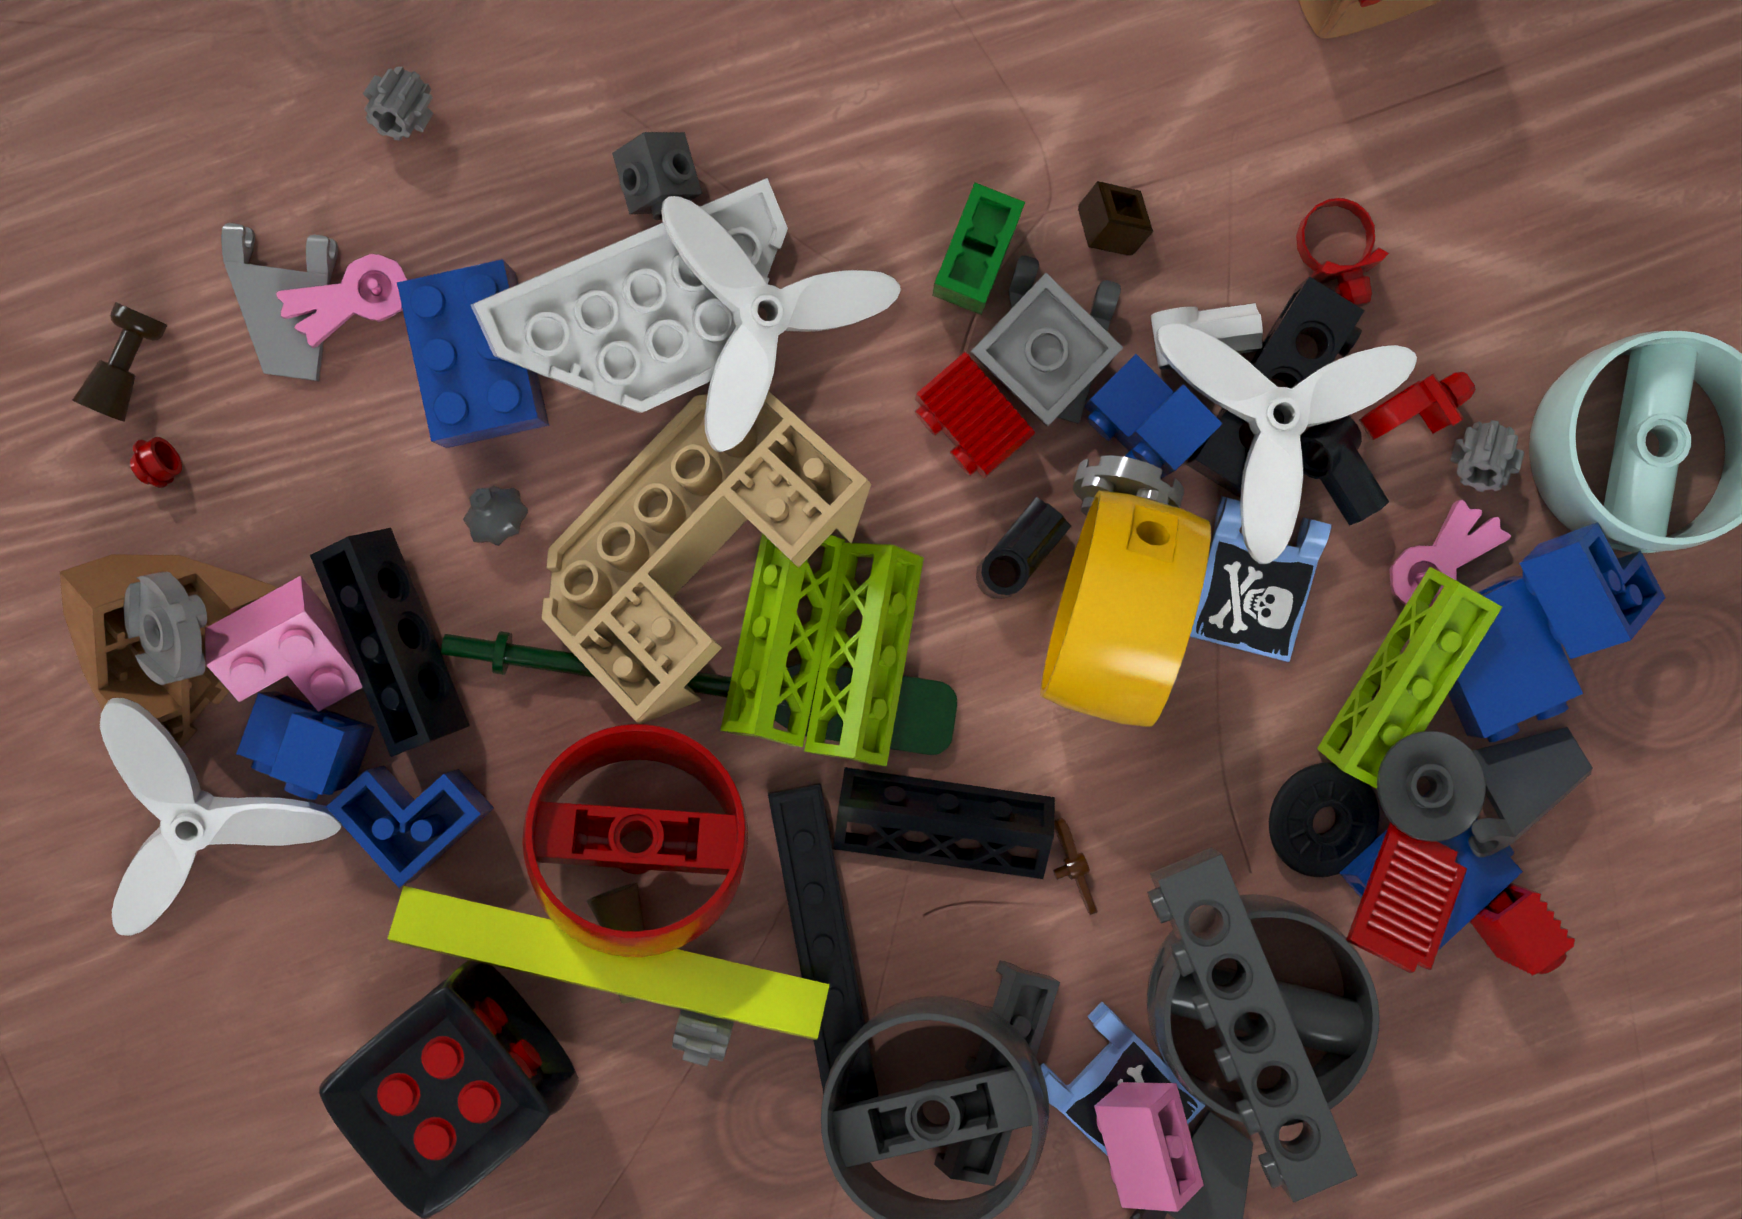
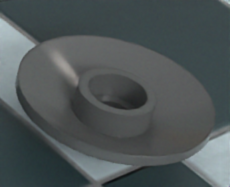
M1417 732L1396 742L1384 756L1377 776L1378 798L1387 818L1404 834L1422 841H1444L1462 834L1475 822L1485 800V777L1479 760L1466 744L1454 736L1442 732ZM1422 776L1430 783V791L1425 797L1421 796L1417 791V781Z

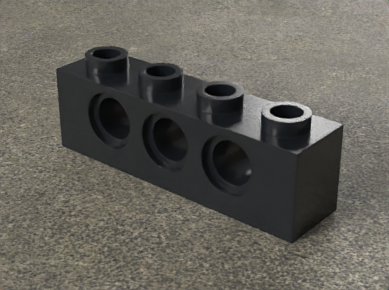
M1309 276L1297 286L1262 342V349L1256 352L1250 363L1269 380L1279 379L1288 388H1293L1317 370L1332 363L1337 354L1345 357L1350 352L1361 335L1362 330L1355 325L1365 310ZM1298 334L1308 335L1315 340L1318 347L1315 359L1305 358L1298 352L1296 348ZM1221 408L1216 417L1223 424L1193 453L1186 465L1240 498L1242 475L1249 449L1241 443L1239 430L1242 424L1249 422ZM1274 409L1273 415L1275 420L1283 424L1284 415L1278 409Z
M386 528L348 536L311 554L310 557L390 757L469 727V721L392 529Z

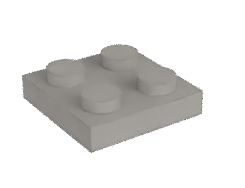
M1045 273L970 353L1040 421L1049 426L1124 347Z

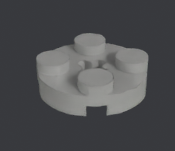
M1114 455L1101 456L1099 466L1089 467V458L1081 461L1073 484L1074 493L1083 501L1081 512L1086 516L1099 490L1127 493L1178 508L1181 506L1184 495V488L1176 478L1174 479L1173 487L1160 480L1162 469L1144 461Z
M168 571L137 577L140 582L129 584L125 592L124 620L128 638L140 637L145 653L135 655L142 670L151 680L160 685L203 675L205 672V659L202 653L200 628L205 627L207 623V612L202 599L198 595L188 596L182 584Z

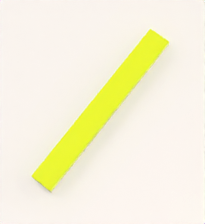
M403 886L387 938L390 942L813 1040L818 1039L830 985L680 949L645 957L610 955L584 946L572 939L550 919L408 886Z

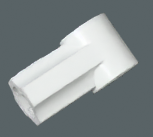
M1256 303L1198 311V307H1179L1151 315L1158 369H1173L1161 354L1156 341L1158 329L1170 323L1184 324L1196 328L1220 340L1239 354L1262 349L1263 326L1261 314L1257 310Z

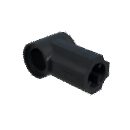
M1346 416L1339 420L1311 426L1300 436L1303 474L1322 481L1349 526L1365 520L1389 503L1388 498L1358 452L1362 436L1358 425L1351 417Z
M1035 497L989 554L981 560L976 571L978 587L985 595L993 599L1011 597L1025 586L1029 577L1068 532L1071 525L1054 507ZM1005 560L1013 566L1016 575L1012 586L1007 588L999 587L993 583L989 575V566L992 561Z

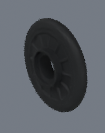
M1334 763L1314 764L1292 775L1275 796L1269 815L1270 838L1278 856L1294 871L1311 877H1330L1340 874L1346 866L1374 842L1379 825V806L1372 787L1345 773ZM1324 807H1332L1335 812L1334 825L1329 831L1317 834L1313 828L1315 814Z

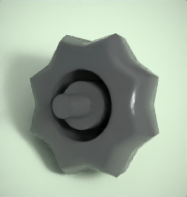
M492 486L490 488L477 489L470 496L471 507L463 520L470 529L473 542H490L499 546L508 537L519 534L521 522L528 514V508L521 502L518 490L515 488L502 489Z

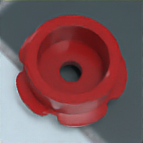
M154 437L147 442L145 440H138L134 443L132 448L135 454L130 459V466L134 475L144 484H152L157 488H164L167 484L173 482L176 475L181 473L182 462L180 456L167 440L161 437Z

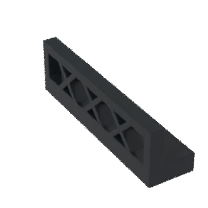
M844 767L833 849L1043 879L1054 838L1055 797ZM847 822L871 825L876 831L869 835L846 832ZM909 831L923 832L929 839L921 843L907 841L902 834ZM963 838L977 840L982 846L974 850L962 849L955 842ZM1021 846L1035 848L1037 852L1035 859L1012 856L1007 850Z

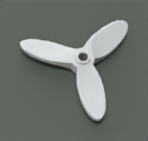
M669 196L662 203L661 214L664 227L684 262L699 280L733 312V320L736 327L717 359L708 389L705 410V433L708 442L714 451L723 452L732 449L745 438L764 404L774 375L778 335L784 331H823L862 321L887 309L898 298L901 288L894 278L882 272L844 270L814 275L779 289L765 282L733 237L701 207L679 196ZM758 306L766 310L767 321L759 317L757 312Z
M1170 323L1161 326L1156 332V341L1161 354L1189 385L1215 404L1249 422L1254 437L1242 475L1240 513L1245 547L1251 557L1259 564H1268L1277 559L1285 550L1292 535L1300 507L1303 484V459L1300 435L1305 431L1306 427L1339 420L1374 404L1406 381L1415 368L1417 361L1415 352L1409 348L1397 345L1381 346L1338 359L1317 370L1293 388L1277 387L1235 350L1196 328L1184 324ZM1274 409H1278L1284 415L1283 424L1275 420L1273 415Z
M112 698L108 700L101 713V734L116 769L133 795L161 820L160 827L143 843L134 856L115 896L112 908V923L116 932L120 935L131 936L140 933L162 915L184 885L197 851L208 845L284 846L324 840L336 834L342 826L326 806L312 802L271 797H214L210 793L201 790L186 754L169 731L141 705L125 698Z

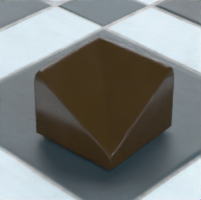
M1097 181L1078 206L1085 237L1090 248L1123 255H1133L1153 233L1145 202L1139 190Z

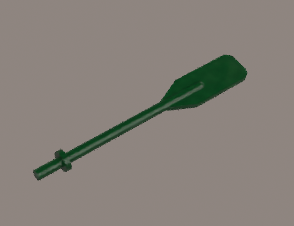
M500 631L496 641L445 634L443 637L442 655L492 662V672L495 674L505 675L508 666L514 665L595 678L573 653L512 644V633ZM801 664L787 667L791 678L799 673ZM841 666L838 669L836 685L840 692L851 683L853 668ZM698 672L687 685L695 693L727 698L731 677ZM903 676L890 749L937 755L949 747L953 738L957 696L948 684L941 681ZM786 699L777 705L774 721L788 729L791 710ZM811 705L810 715H809L808 724H807V729H806V734H805L806 737H807V732H808V727H809V722H810V716H811V711H812V705ZM836 714L828 722L826 740L840 741L843 721L839 714Z

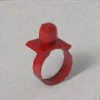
M1345 198L1323 201L1317 204L1300 222L1296 234L1297 250L1303 262L1314 271L1311 278L1319 283L1338 279L1339 284L1334 287L1337 294L1358 307L1367 305L1371 301L1372 289L1370 277L1364 276L1363 273L1368 272L1379 264L1389 253L1379 247L1371 253L1375 243V225L1369 213L1357 202ZM1338 206L1351 211L1360 219L1366 231V247L1362 258L1355 265H1338L1330 261L1320 264L1311 256L1305 244L1304 229L1309 216L1313 212L1323 207Z
M1455 372L1440 381L1433 373L1421 382H1415L1360 418L1359 421L1371 440H1374L1419 413L1432 434L1464 419L1457 408L1472 397L1476 390L1475 385L1465 372Z

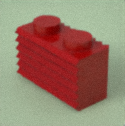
M966 352L916 393L915 400L920 404V407L915 411V414L934 436L940 431L946 434L956 446L950 451L951 456L969 476L978 471L985 479L1035 435L1033 428L1028 425L1026 420L1021 417L1019 412L1014 409L1013 405Z
M1510 883L1470 923L1497 958L1516 968L1518 967L1520 970L1522 969L1524 972L1526 971L1527 974L1530 973L1531 976L1538 973L1547 974L1565 962L1567 958L1566 952L1574 947L1575 938L1568 936V929L1561 927V920L1554 918V911L1547 909L1548 903L1540 900L1541 893Z

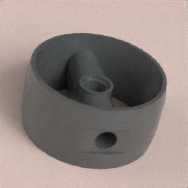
M1254 894L1240 895L1250 920L1277 917L1309 924L1325 939L1337 960L1343 980L1344 996L1275 980L1302 1045L1327 1052L1313 1067V1071L1329 1109H1332L1346 1098L1360 1082L1367 1071L1377 1045L1380 1016L1378 999L1372 978L1355 947L1346 940L1342 932L1325 919L1295 902L1280 897ZM1204 905L1193 911L1189 918L1191 931L1203 932L1209 929L1215 920L1214 908L1211 905ZM1172 930L1160 946L1149 975L1147 1012L1153 1039L1168 1067L1181 1085L1193 1097L1211 1110L1243 1123L1236 1106V1102L1244 1099L1242 1092L1225 1090L1201 1080L1181 1064L1177 1055L1171 1031V1014L1201 1021L1191 998L1200 994L1192 973L1183 977L1175 962L1169 945L1178 940ZM1215 965L1211 975L1212 981L1215 984H1226L1234 978L1237 970ZM1248 1012L1238 1017L1234 1029L1247 1032L1250 1035L1258 1027L1259 1019L1249 1018ZM1291 1119L1284 1123L1283 1126L1302 1123L1303 1120Z
M926 996L903 1001L885 1009L867 1022L849 1040L836 1058L825 1085L821 1110L823 1145L834 1176L851 1200L874 1219H993L1008 1208L1030 1182L1038 1166L1049 1125V1097L1046 1082L1036 1056L1026 1040L1007 1020L996 1012L969 1000L946 996ZM919 1020L943 1021L969 1029L993 1044L1012 1065L948 1081L944 1079L931 1080L918 1088L847 1104L850 1072L864 1042L880 1031L905 1022ZM929 1100L943 1103L950 1113V1121L945 1124L930 1122L923 1113V1103ZM1032 1126L1031 1147L1016 1170L994 1188L969 1198L938 1200L912 1194L887 1180L870 1163Z

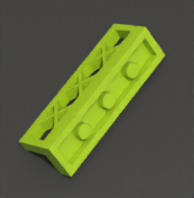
M762 533L720 731L741 736L759 737L794 747H803L824 646L842 543H845L844 539L830 535L820 545L825 547L821 569L813 574L807 560L798 568ZM807 594L813 608L810 621L802 626L797 615L799 599ZM797 647L802 661L799 673L791 678L786 667L788 652ZM785 699L791 710L787 732L773 728L777 705Z
M842 543L804 752L847 758L871 765L887 767L924 557L891 544ZM858 557L873 558L870 577L859 587L855 580ZM858 608L863 616L861 629L850 639L845 631L847 618ZM849 661L853 668L851 683L840 692L836 685L837 672L845 662ZM836 714H839L843 721L840 744H826L825 737L828 722Z
M1429 567L1317 749L1342 771L1377 789L1379 767L1388 750L1402 738L1426 730L1499 614L1502 606L1440 571ZM1442 585L1443 589L1441 590L1433 605L1429 608L1431 601L1433 600V598L1435 597L1436 593ZM1410 639V641H1409L1407 647L1405 648V650L1403 651V653L1400 655V652H1401L1403 646L1405 645V643L1407 642V640ZM1379 685H1381L1379 692L1375 696L1374 700H1372V696L1374 695ZM1352 731L1351 737L1347 741L1342 751H1340L1339 749L1341 748L1349 733Z

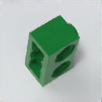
M974 182L935 280L932 296L982 315L1025 205L1024 201Z

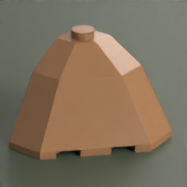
M111 554L60 571L63 614L82 672L102 711L108 700L112 698H125L136 702L149 711L169 731L180 748L184 747L197 731L192 723L210 702L219 705L229 693V690L206 666L205 628L277 589L274 585L181 555ZM168 571L182 584L188 596L198 595L205 605L207 623L205 627L200 628L205 672L203 675L160 685L145 674L135 655L143 654L145 651L139 636L128 638L124 620V599L129 584L140 582L137 577Z

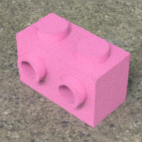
M1121 1082L1094 1105L1097 1115V1126L1103 1137L1111 1166V1177L1116 1184L1122 1208L1178 1212L1204 1186L1177 1083Z

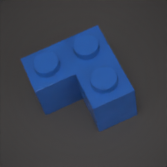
M1137 354L1084 406L1091 413L1087 417L1088 422L1102 437L1109 441L1114 436L1129 451L1124 457L1144 461L1162 469L1161 479L1176 471L1223 424L1184 384L1174 392Z
M1598 522L1539 543L1519 563L1523 570V580L1527 589L1532 595L1537 596L1548 617V626L1553 638L1563 645L1570 659L1631 641L1666 598L1642 552L1638 551L1617 559Z
M277 691L260 692L255 700L236 754L253 760L252 769L286 782L285 791L302 798L315 800L318 794L333 795L334 791L345 789L356 780L375 726L327 709L318 712L312 704Z
M384 765L364 771L326 806L398 888L416 880L494 809L459 769L444 773L419 797L414 799Z

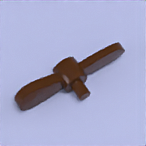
M1063 818L1054 820L1055 832L1067 857L1063 860L1064 866L1053 870L1057 880L1065 876H1069L1071 880L1075 879L1089 915L1097 913V907L1084 875L1090 872L1087 860L1082 852L1077 854L1074 840L1066 821Z

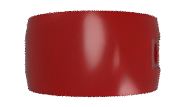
M646 724L615 726L592 733L578 740L563 751L546 769L532 794L526 811L523 826V854L526 869L537 899L550 919L563 932L584 946L606 954L623 957L653 956L672 951L695 940L706 932L728 908L736 894L744 870L748 848L747 816L742 798L728 771L700 743L677 731L660 726ZM648 760L674 766L692 775L714 795L725 814L557 803V801L576 781L598 768L621 761ZM631 831H642L650 836L652 843L647 850L641 853H632L623 848L621 844L622 839ZM540 863L620 868L622 871L634 875L656 870L727 876L715 894L702 907L686 918L653 930L621 931L591 923L568 909L546 884L540 872Z

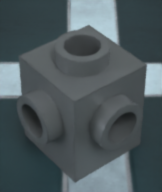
M643 132L612 153L629 214H652L654 220H663L661 209L662 203L669 196H679L691 201L702 194L685 132Z

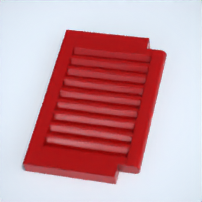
M1390 822L1346 940L1409 973L1415 972L1417 965L1431 970L1467 871L1466 867L1455 862L1458 852L1437 841H1422L1412 838L1401 832Z

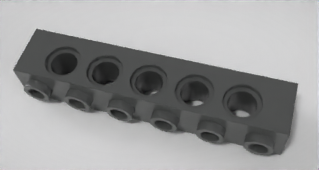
M1211 847L1150 873L1155 889L1147 892L1149 900L1159 922L1162 924L1170 921L1178 940L1169 945L1172 955L1182 976L1184 977L1192 973L1200 994L1191 997L1204 1028L1209 1029L1214 1026L1222 1047L1214 1050L1215 1057L1227 1082L1237 1080L1244 1099L1236 1102V1106L1250 1136L1259 1133L1266 1152L1258 1155V1158L1271 1187L1274 1189L1281 1186L1294 1203L1358 1176L1223 855ZM1211 905L1215 911V920L1212 926L1203 932L1191 931L1189 926L1191 913L1199 906ZM1222 959H1235L1237 972L1234 978L1226 984L1213 983L1211 975L1215 964ZM1246 1012L1258 1013L1259 1024L1256 1030L1248 1036H1236L1234 1025L1238 1017ZM1271 1065L1280 1066L1281 1076L1273 1087L1267 1089L1257 1087V1077L1262 1069ZM1291 1119L1303 1120V1128L1297 1138L1291 1141L1279 1140V1132L1284 1123Z

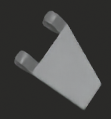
M225 224L221 233L223 262L263 373L319 381L324 341L318 347L312 348L307 342L306 335L300 334L294 328L297 323L316 312L284 319L281 316L283 303L277 298L276 293L282 290L330 285L331 275L338 254L337 242L326 236L310 235L306 242L307 272L252 265L248 263L255 243L254 231L241 224Z

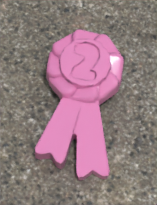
M369 254L348 265L341 284L278 291L276 295L283 303L281 316L284 319L316 312L297 323L294 327L300 334L306 335L308 344L315 348L354 314L372 321L381 322L401 312L403 309L397 282L406 281L407 279L396 261L381 255Z
M1458 500L1453 503L1433 546L1407 548L1394 561V564L1389 569L1391 592L1406 605L1429 567L1457 581V568L1510 539L1511 535L1500 529L1499 517L1488 519L1468 535V532L1482 515V510L1469 509L1465 501ZM1441 585L1440 589L1438 590V592L1436 593V595H1435V597L1433 598V600L1431 601V603H1430V605H1429V608L1433 605V603L1435 602L1436 598L1438 597V595L1440 594L1441 590L1443 589V586H1442V585Z

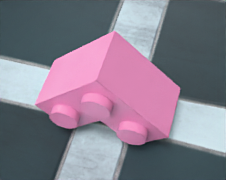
M302 576L295 578L205 628L206 666L239 702L287 675L318 712L362 688L335 617Z

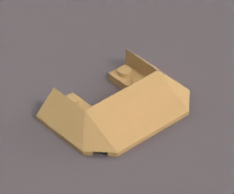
M769 391L752 428L745 438L732 449L723 452L714 451L705 433V410L708 394L694 396L548 548L547 569L552 573L549 598L543 599L542 620L639 724L646 723L701 700L687 684L722 647L673 597L747 520L798 568L835 529L852 544L871 483Z

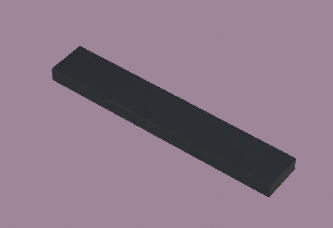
M821 783L769 792L768 798L801 976L805 979L830 984L818 1039L813 1040L824 1095L825 1085L836 1058L849 1040L865 1025V1019ZM869 1040L864 1042L854 1060L848 1082L847 1104L879 1097Z

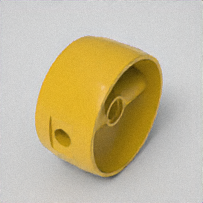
M1100 490L1096 493L1073 554L1054 621L1041 680L1040 696L1066 709L1119 724L1151 727L1155 724L1176 680L1198 609L1210 550L1211 526L1208 520L1182 508L1127 493Z

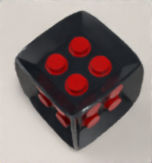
M467 960L446 980L392 1021L341 1066L329 1074L320 1084L319 1094L336 1126L379 1180L407 1209L422 1219H429L462 1197L522 1147L541 1128L549 1116L557 1113L564 1107L576 1090L579 1077L560 1043L510 982L493 966Z

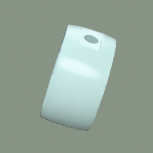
M1653 331L1636 334L1590 352L1571 365L1544 395L1534 416L1530 432L1529 458L1531 471L1542 499L1554 516L1571 531L1598 522L1612 549L1631 553L1638 551L1654 553L1694 547L1711 541L1741 524L1742 353L1718 339L1695 332ZM1630 355L1603 506L1589 488L1578 461L1576 449L1577 418L1583 398L1598 373L1615 357ZM1693 380H1695L1712 401L1720 418L1725 440L1724 467L1718 487L1705 509L1686 527L1666 537L1678 466L1686 458L1691 448V434L1686 425ZM1649 431L1659 441V451L1656 456L1652 455L1646 446V436Z

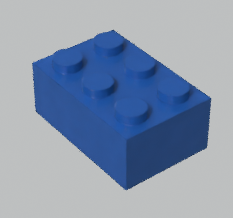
M503 259L397 282L431 442L445 448L549 426L538 373L495 357L471 307V304L518 284L516 272Z

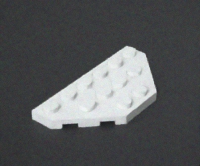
M768 178L700 207L733 237L768 284L769 278L767 277L777 249H781L788 227ZM663 222L471 304L472 310L495 357L637 413H643L710 382L717 359L736 327L733 320V312L699 280L684 262L671 241Z

